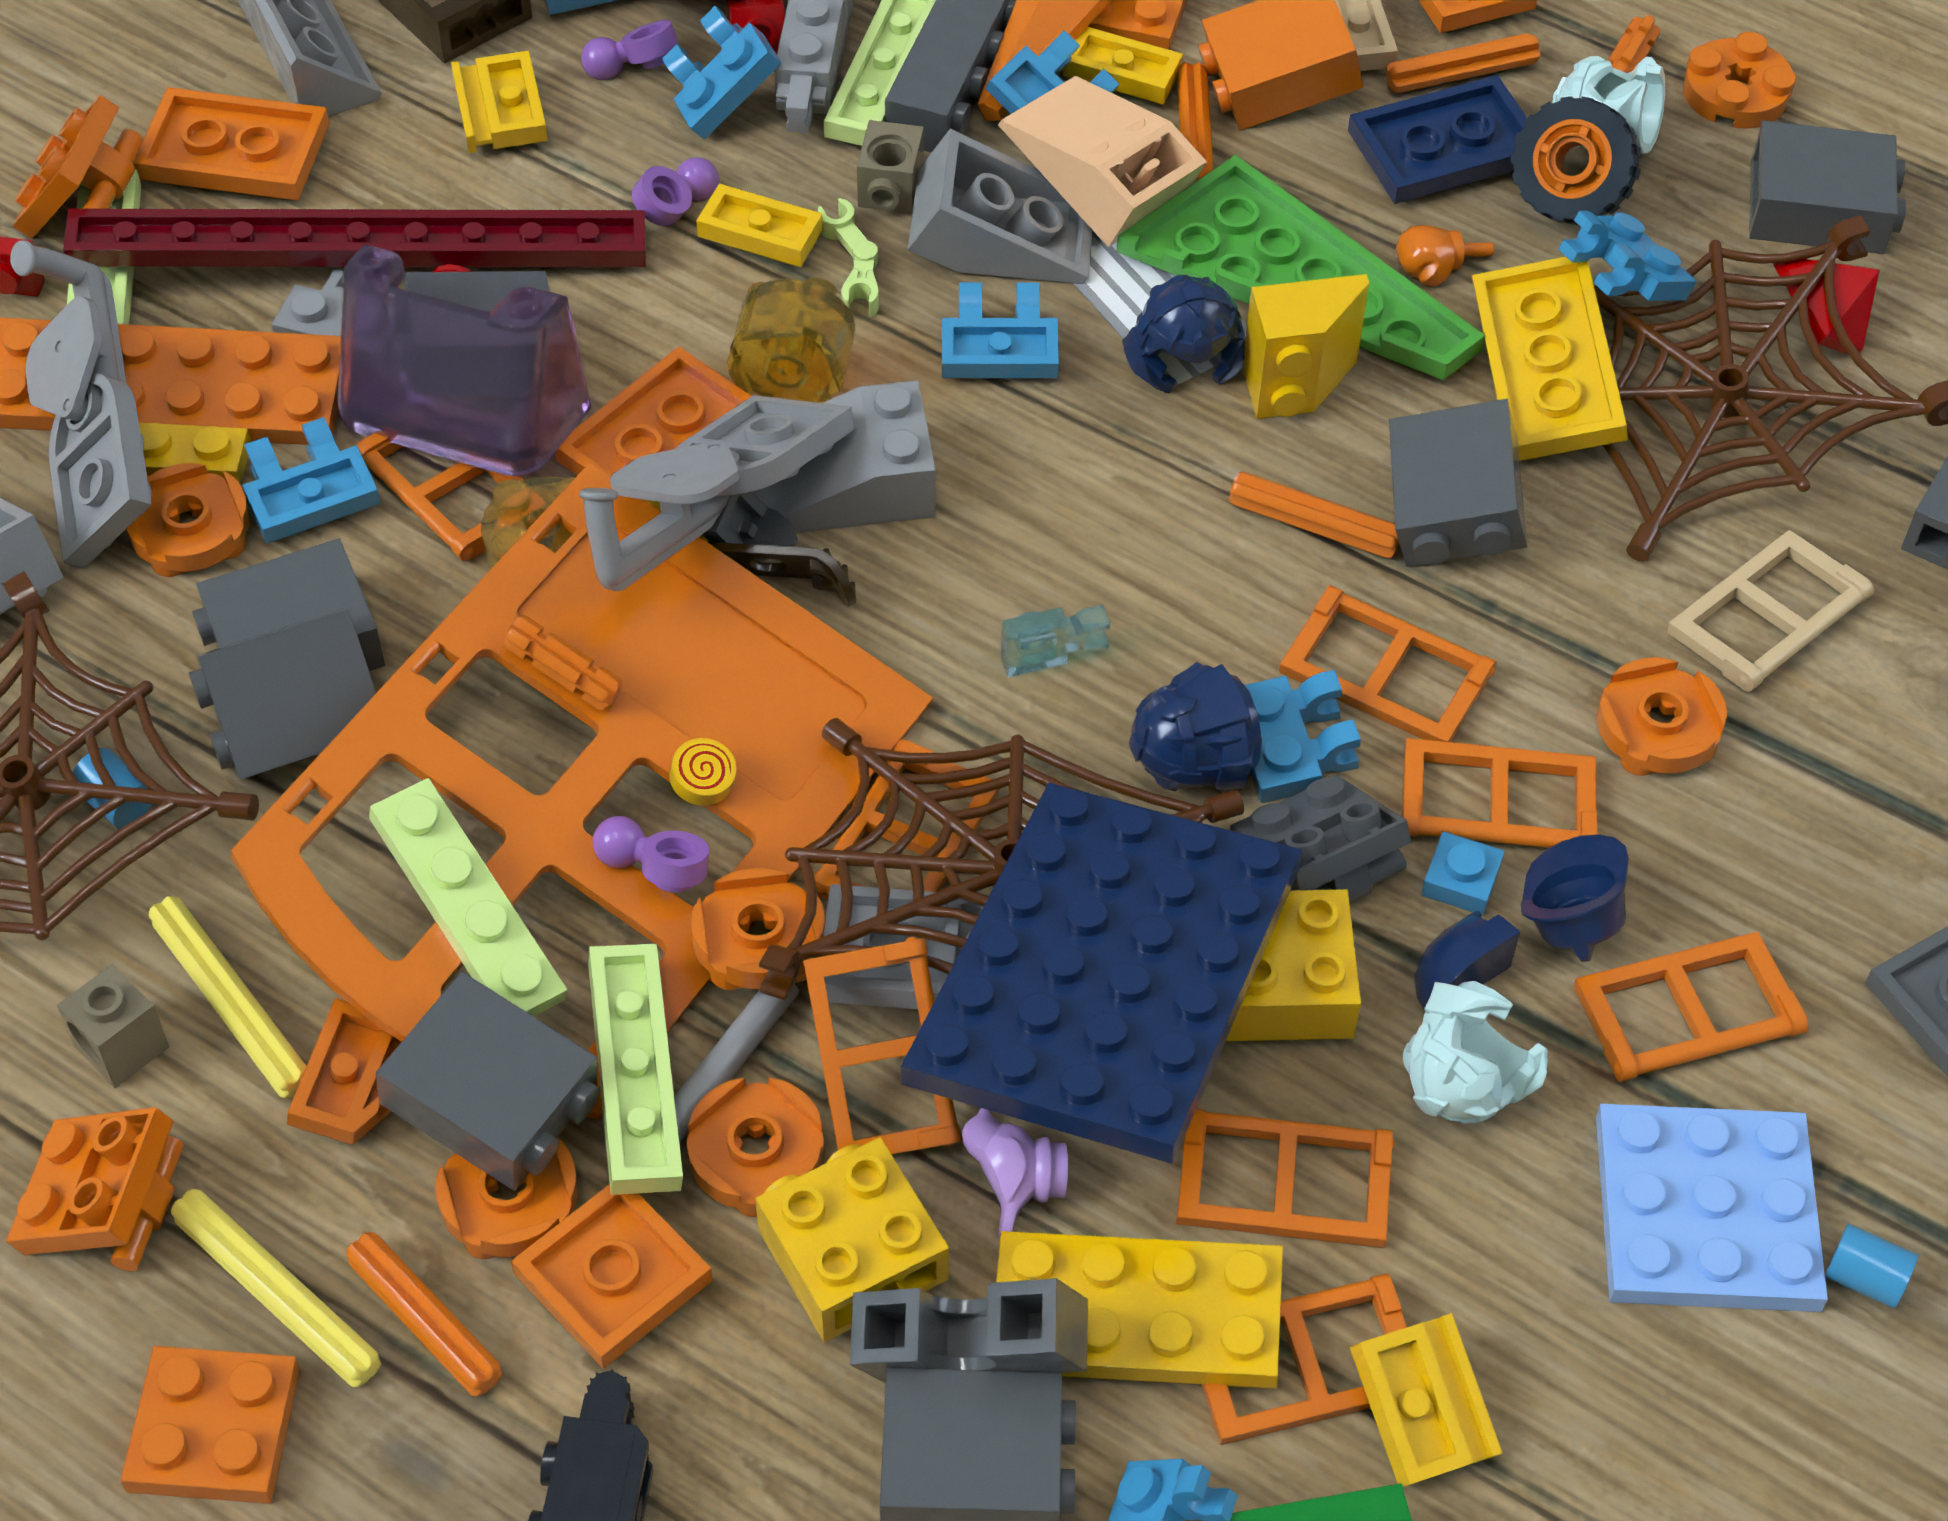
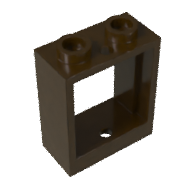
M378 0L444 64L532 18L530 0H446L433 8L425 0Z

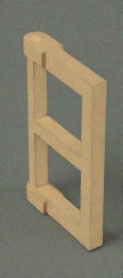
M1788 530L1668 623L1667 633L1721 670L1722 675L1744 691L1750 692L1760 685L1765 677L1856 605L1863 603L1874 594V587L1868 578L1847 564L1843 566L1791 530ZM1786 557H1789L1841 593L1807 621L1753 584ZM1733 598H1736L1788 634L1787 637L1754 663H1751L1699 626Z

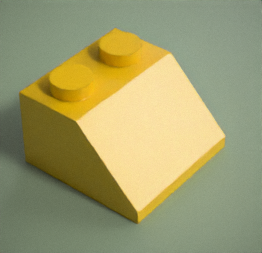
M1367 274L1251 287L1242 369L1257 419L1277 416L1289 417L1296 414L1314 412L1354 367L1358 359L1370 283Z

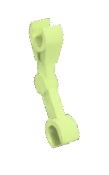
M838 198L839 219L828 217L821 206L818 207V212L822 213L823 230L821 234L825 238L839 240L853 258V270L841 289L842 311L849 317L850 303L856 299H866L869 301V318H872L879 309V291L874 275V268L878 264V247L875 243L868 241L855 225L853 205L848 200Z

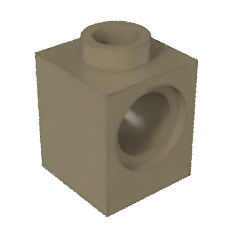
M869 120L857 164L858 207L912 214L918 169L924 163L923 126Z
M113 964L57 1004L74 1047L114 1088L169 1048L154 1005Z

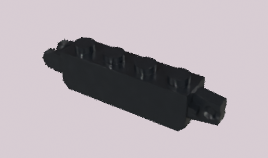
M613 1369L602 1373L596 1372V1376L590 1378V1385L586 1386L588 1393L584 1395L580 1418L564 1416L558 1442L548 1441L542 1457L540 1483L542 1486H548L543 1511L532 1510L528 1521L644 1520L654 1470L649 1460V1441L638 1426L632 1423L634 1404L631 1402V1388L626 1376H621L619 1373L614 1372Z

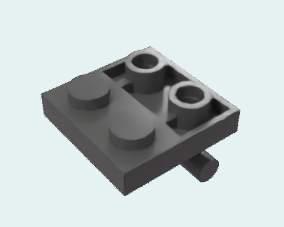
M1339 775L1316 780L1306 790L1279 803L1263 805L1257 808L1251 816L1230 825L1231 831L1302 849L1300 869L1291 888L1292 890L1348 889L1349 904L1370 894L1372 885L1405 870L1406 861L1399 848L1411 843L1406 819Z

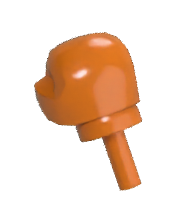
M1416 225L1409 227L1401 234L1396 244V252L1408 276L1419 279L1421 284L1425 286L1435 287L1447 280L1452 270L1461 269L1464 257L1493 256L1494 245L1492 242L1464 243L1462 235L1458 230L1447 231L1446 229L1434 226Z

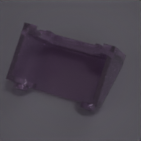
M364 244L346 264L343 276L338 407L342 421L347 429L366 436L376 433L388 438V442L504 475L521 476L539 470L548 462L592 408L568 297L533 287H520L504 297L491 312L398 288L405 277L403 261L399 255L390 250Z

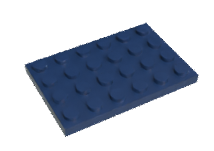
M1048 783L901 1065V1084L1173 1164L1299 872L1302 849Z

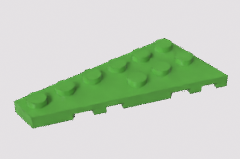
M1237 155L1225 161L1117 236L1116 252L1176 276L1209 277L1212 282L1222 287L1232 298L1248 304L1250 303L1251 287L1367 274L1370 283L1359 347L1441 380H1445L1483 350L1485 340L1483 333Z

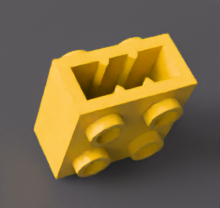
M1348 889L1294 890L1289 892L1226 1041L1354 1039L1361 1007Z
M881 1137L863 1146L858 1144L846 1146L835 1152L827 1160L826 1164L801 1176L788 1175L772 1183L765 1190L764 1194L755 1198L758 1231L824 1343L852 1329L853 1293L921 1288L927 1291L949 1280V1247Z

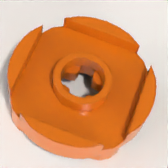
M1742 32L1736 38L1717 39L1692 49L1686 66L1683 94L1692 109L1710 121L1715 122L1716 116L1720 115L1724 118L1734 119L1732 127L1743 129L1757 128L1761 126L1762 120L1774 122L1781 117L1787 102L1792 96L1796 75L1787 60L1777 51L1768 47L1767 39L1756 32Z
M183 463L163 468L147 477L152 490V505L147 508L143 515L139 516L128 526L126 531L136 554L149 562L155 573L165 577L177 576L182 572L204 569L224 559L235 558L245 550L247 546L246 533L250 526V512L244 490L232 475L223 471L225 477L223 478L218 474L208 473L206 465ZM191 511L194 517H198L189 523H179V514Z
M1660 657L1631 661L1621 666L1612 675L1610 683L1603 690L1596 714V722L1603 741L1613 753L1620 757V763L1625 770L1638 776H1646L1653 772L1664 774L1680 773L1709 762L1715 756L1727 718V708L1719 688L1709 677L1698 670L1696 676L1693 677L1685 671L1676 669L1678 661ZM1659 707L1663 715L1674 714L1675 718L1670 723L1658 722L1650 717L1651 708Z
M748 868L734 871L714 882V892L706 896L702 903L700 897L697 900L691 914L692 945L698 961L710 972L711 981L717 987L725 990H735L738 988L760 989L768 970L759 967V962L767 948L771 944L787 948L794 939L805 914L806 892L801 887L789 883V874L771 868ZM818 895L816 915L802 945L823 937L825 914ZM763 921L766 929H773L764 935L746 933L750 930V922ZM803 961L800 962L795 982L807 979Z
M746 1077L729 1080L708 1092L696 1105L690 1117L686 1145L690 1169L695 1181L711 1198L723 1205L737 1208L745 1216L757 1217L755 1198L764 1194L765 1190L772 1183L788 1175L801 1176L822 1166L824 1162L825 1145L819 1111L813 1101L802 1090L784 1080L768 1078V1084L759 1082L746 1084ZM747 1133L754 1138H759L765 1133L771 1136L768 1141V1150L760 1154L743 1152L744 1147L741 1137Z
M557 1138L559 1140L558 1148L547 1167L536 1176L529 1172L521 1182V1184L526 1183L525 1189L518 1192L517 1197L509 1200L492 1197L490 1193L498 1190V1180L458 1154L454 1153L447 1160L444 1170L441 1164L436 1176L435 1188L443 1222L451 1235L462 1242L466 1251L473 1257L489 1259L494 1256H518L573 1213L578 1200L577 1175L572 1156L559 1138Z

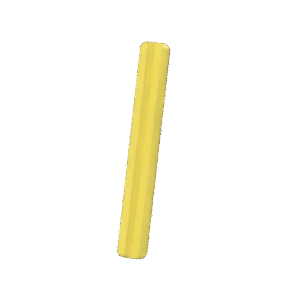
M167 896L161 903L154 904L149 910V918L152 920L154 929L277 1094L282 1098H293L306 1069V1064L182 900L175 896Z
M191 1189L181 1199L175 1201L171 1208L175 1224L351 1387L363 1386L378 1372L381 1362L377 1351L204 1192L198 1189Z

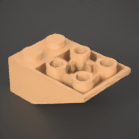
M1077 76L1005 117L998 124L1107 247L1117 242L1118 235L1191 186L1207 163L1203 156L1171 121Z

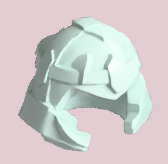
M1589 56L1574 64V71L1568 77H1562L1558 89L1554 92L1553 103L1561 101L1560 98L1568 96L1573 98L1589 97L1601 103L1603 102L1626 119V122L1634 129L1637 135L1635 139L1637 146L1641 148V154L1648 153L1657 140L1663 119L1666 95L1665 73L1663 67L1660 64L1657 65L1652 57L1642 59L1635 69L1627 74L1612 68L1610 61L1599 56Z
M1476 981L1463 982L1459 986L1435 982L1431 996L1424 1009L1423 1023L1417 1033L1412 1036L1410 1042L1406 1044L1403 1051L1404 1067L1410 1075L1415 1093L1413 1100L1417 1106L1430 1116H1439L1445 1120L1460 1121L1462 1123L1484 1121L1494 1116L1497 1111L1509 1103L1514 1104L1542 1087L1548 1065V1050L1540 1043H1537L1532 1049L1527 1051L1504 1038L1486 1021L1489 1014L1505 1021L1513 1004L1495 990Z

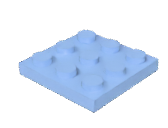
M1600 1104L1596 1115L1609 1302L1822 1312L1828 1298L1806 1113Z

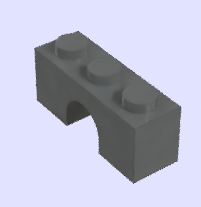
M1057 1278L988 1283L987 1298L983 1299L943 1298L929 1294L921 1288L853 1293L850 1365L886 1383V1367L1048 1373L1087 1371L1088 1299Z

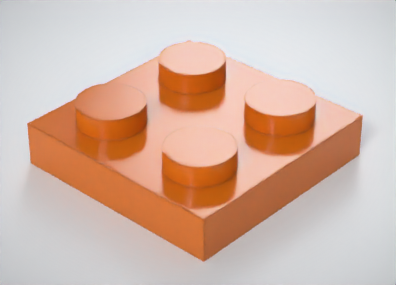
M610 1184L511 1260L514 1275L602 1369H605L713 1281L711 1267L639 1193L611 1195Z
M153 1345L120 1480L126 1493L272 1504L300 1373V1366L296 1356Z

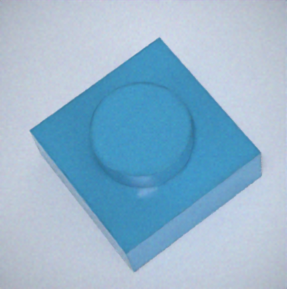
M1442 831L1424 880L1421 896L1471 912L1480 911L1481 915H1484L1505 851Z

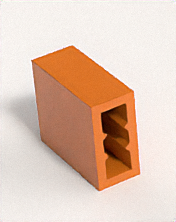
M1257 0L1201 20L1207 41L1198 45L1202 63L1206 67L1207 76L1217 73L1219 79L1212 81L1218 105L1222 113L1232 111L1239 131L1364 88L1357 51L1335 0Z

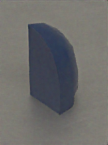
M1480 911L1471 913L1445 929L1427 946L1414 975L1416 996L1423 1009H1425L1431 996L1435 982L1455 986L1468 981L1484 984L1510 968L1520 931L1503 916L1496 915L1487 921L1481 918Z

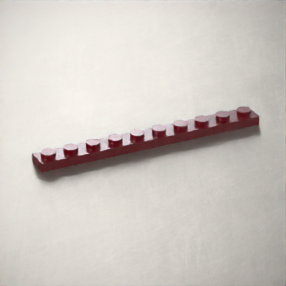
M68 209L63 252L66 255L90 262L98 267H439L447 264L462 267H646L645 210Z

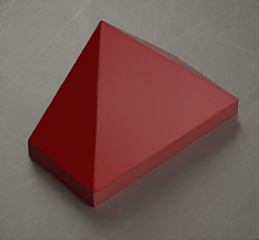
M1802 259L1788 263L1772 264L1780 277L1810 273L1818 260ZM1835 263L1834 291L1837 311L1848 338L1860 353L1864 348L1880 270ZM1823 275L1806 298L1810 327L1819 345L1848 354L1840 343L1828 315ZM1801 284L1785 286L1791 297Z

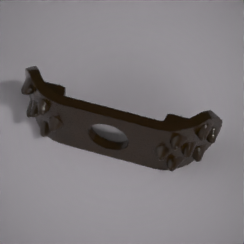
M708 541L710 545L754 575L811 578L813 588L835 592L847 607L856 603L855 582L849 581L848 566L846 564L841 566L839 561L832 558L828 548H824L822 551L809 547L740 543L713 544ZM770 558L779 560L781 563H764L755 559Z

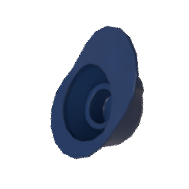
M1601 834L1582 835L1559 842L1545 850L1531 863L1525 879L1521 912L1524 917L1534 921L1541 936L1549 945L1554 948L1573 949L1581 962H1587L1591 960L1596 944L1611 938L1622 929L1626 920L1624 889L1627 883L1629 864L1626 846L1614 837Z

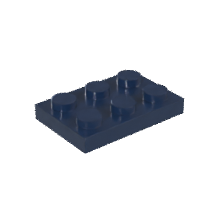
M1495 75L1351 114L1348 132L1393 203L1397 204L1514 171V166L1510 163L1511 152L1514 153L1516 146L1514 142L1518 132L1521 133L1526 125L1524 121L1527 117L1500 77Z

